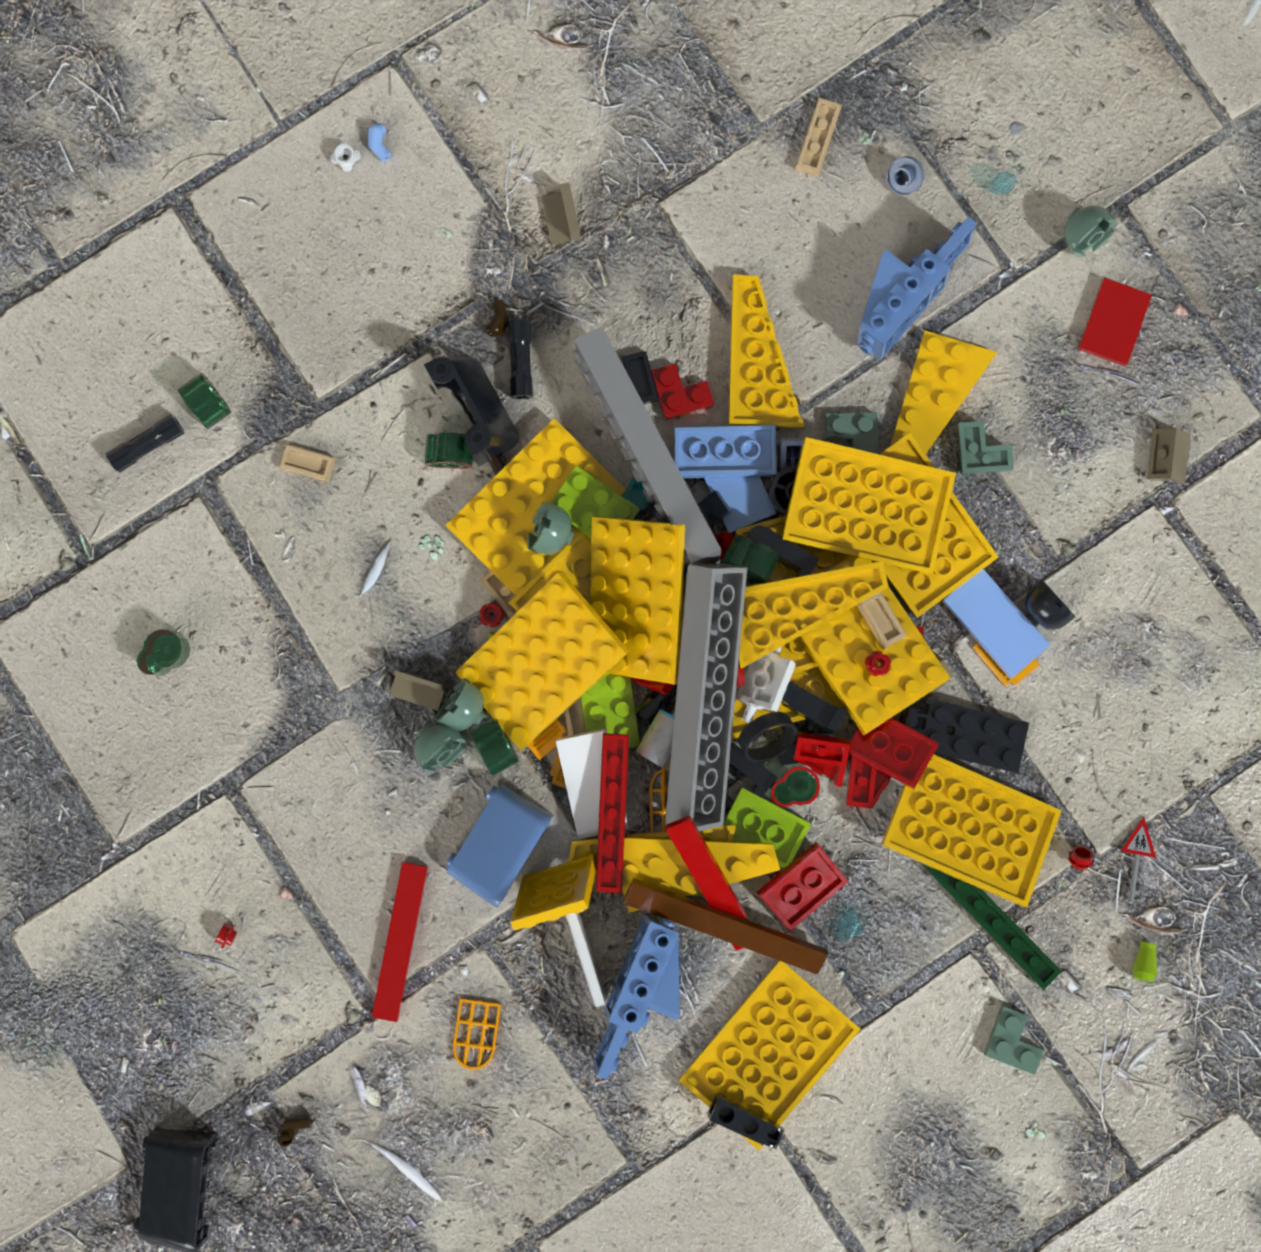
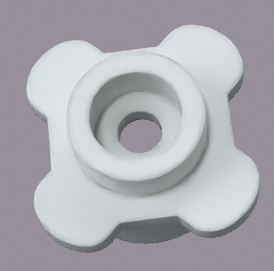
M346 142L340 143L335 149L334 154L331 155L332 163L340 165L344 172H350L355 161L361 158L360 152L353 150Z

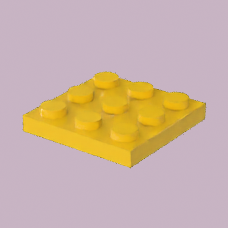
M594 854L524 875L510 920L514 931L521 928H531L538 923L548 920L554 921L561 916L571 913L577 914L588 909L597 867V860Z

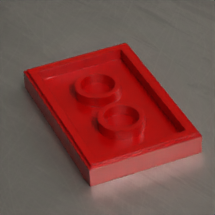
M1104 277L1077 350L1124 367L1128 365L1152 294Z
M890 718L865 735L857 727L850 740L849 755L914 790L936 752L939 743Z
M815 842L758 890L757 894L790 932L843 887L848 880L821 846Z

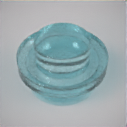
M1009 171L996 175L991 182L994 194L1005 195L1011 192L1017 181L1016 177L1010 174Z

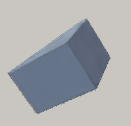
M785 438L780 440L778 445L779 472L787 467L798 466L804 438Z

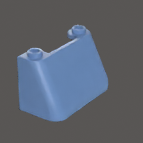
M502 783L498 788L496 786L491 788L486 797L489 802L459 852L457 854L452 853L445 864L448 867L447 874L496 908L504 900L508 890L543 835L542 833L554 817L547 810Z

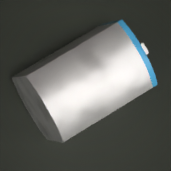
M660 709L635 752L669 771L675 713L669 714Z

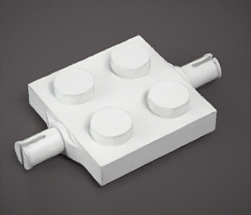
M782 647L744 667L745 686L736 687L735 694L736 701L747 705L741 720L750 723L757 709L778 711L796 663L792 660L779 656Z

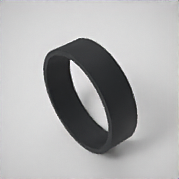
M771 712L751 721L740 733L738 742L748 760L752 762H765L785 753L796 741L798 732L789 715L783 712ZM776 726H788L784 734L775 742L761 748H748L753 739L765 730Z

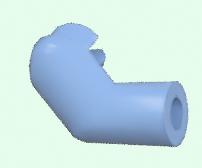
M382 123L372 124L368 129V147L382 162H386L391 157V152L382 144V137L385 136L386 127Z

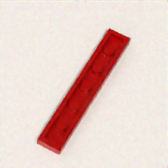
M603 733L596 892L622 893L629 734Z
M688 815L666 824L665 830L711 907L750 921L691 816ZM732 944L736 951L743 948Z
M402 862L372 1018L398 1022L429 866Z

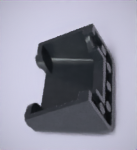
M439 357L424 364L437 390L448 388L454 395L462 391L475 415L478 424L467 430L465 442L478 467L487 463L490 458L496 455L500 456L517 445L519 439L517 430L478 360L474 358Z
M155 1128L150 1132L149 1136H145L142 1144L145 1162L140 1216L137 1217L135 1222V1234H138L140 1240L183 1252H198L208 1240L209 1226H203L207 1217H204L207 1171L208 1166L212 1163L210 1147H216L217 1133Z

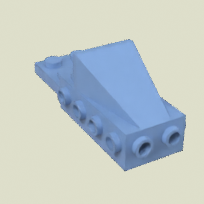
M968 217L963 223L958 222L951 230V237L946 243L941 241L933 253L926 249L922 255L916 254L908 266L885 249L881 256L861 324L859 325L857 343L858 347L865 354H872L881 361L946 287L951 270L950 266L971 243L976 227L974 220Z
M646 913L643 915L604 1008L610 1023L593 1061L598 1077L607 1080L610 1073L614 1074L619 1063V1058H617L620 1048H625L630 1033H627V1031L631 1030L638 1033L640 1027L644 1028L650 1016V1012H647L648 1008L675 1020H678L680 1017L678 937L680 933L674 927L675 924L659 916L655 918Z

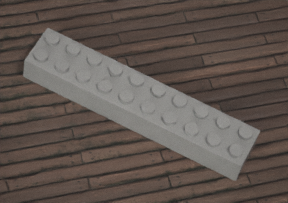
M603 327L575 339L576 350L573 351V354L576 358V367L581 375L585 374L588 381L586 385L592 396L596 395L599 402L597 406L603 418L607 416L614 439L619 438L623 457L626 461L630 459L634 478L638 483L642 481L644 487L643 494L649 505L654 504L656 510L654 514L657 521L685 524L684 572L688 571V564H720L721 548Z
M724 563L688 564L665 826L688 815L691 816L699 831L723 826L747 567Z

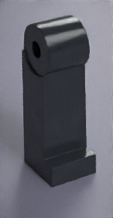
M762 525L753 527L746 538L747 546L756 552L762 551L772 558L776 557L775 552H777L779 559L775 560L798 573L796 577L810 575L820 559L791 541L783 540L781 535Z
M789 681L781 701L783 706L830 734H834L838 730L848 712L798 687L791 681Z
M731 741L729 763L757 784L753 792L762 798L778 777L759 762L748 760L742 749Z
M716 1092L707 1112L710 1121L774 1149H777L785 1131L776 1122L741 1106L719 1092Z

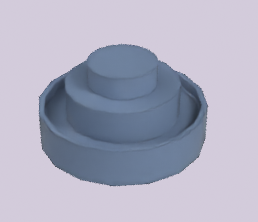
M910 156L900 157L893 161L888 167L886 174L889 187L899 195H910L922 186L925 178L921 163L916 158Z

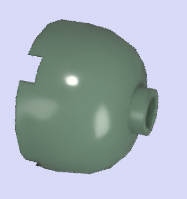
M1099 206L1077 208L1068 217L1069 220L1064 229V240L1076 257L1086 256L1084 251L1092 247L1094 252L1107 242L1114 233L1112 226L1113 224L1117 226V221L1107 210Z
M547 501L546 503L543 502L533 518L532 523H535L533 534L528 533L527 549L540 554L551 555L559 552L565 544L569 545L571 543L574 531L571 530L572 523L569 514L563 508Z
M464 678L452 689L455 692L450 698L446 697L436 715L438 723L457 731L466 730L472 724L477 726L485 715L482 712L484 697L481 691Z
M428 724L420 729L418 732L419 736L416 738L413 746L414 757L418 765L425 773L429 774L437 772L435 767L442 765L445 768L456 760L465 749L462 743L466 744V740L457 730L448 726Z

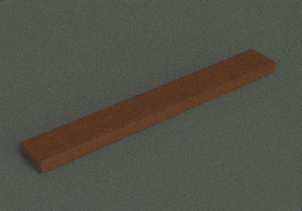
M633 878L624 897L623 904L817 975L828 957V949Z

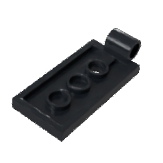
M925 698L923 711L906 707L901 711L899 722L939 743L934 754L1019 773L1029 727L1028 722ZM948 725L954 728L952 735L946 734L945 729Z

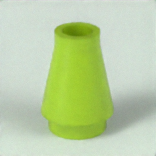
M1140 942L1138 953L1131 968L1133 972L1132 978L1154 982L1155 976H1158L1156 944Z

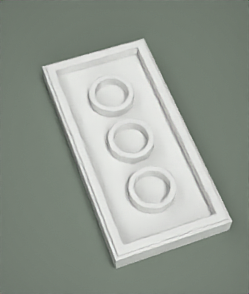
M607 728L556 739L578 840L598 835L603 733H608ZM627 817L625 819V829H629Z
M580 913L568 914L566 918L594 1006L605 1005L606 993Z

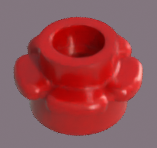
M495 602L483 605L479 612L481 614V623L485 626L489 625L491 628L499 626L501 624L500 621L505 616L504 610L500 609V605ZM494 613V617H490L489 614Z
M873 651L865 659L866 669L873 676H884L890 670L891 660L888 655L883 654L881 651ZM877 661L880 662V666L876 665Z
M1076 846L1069 852L1068 861L1078 870L1088 869V867H1092L1094 864L1093 853L1086 847Z
M224 923L218 933L215 942L222 945L221 948H224L225 945H232L238 933L234 930V924L230 926Z

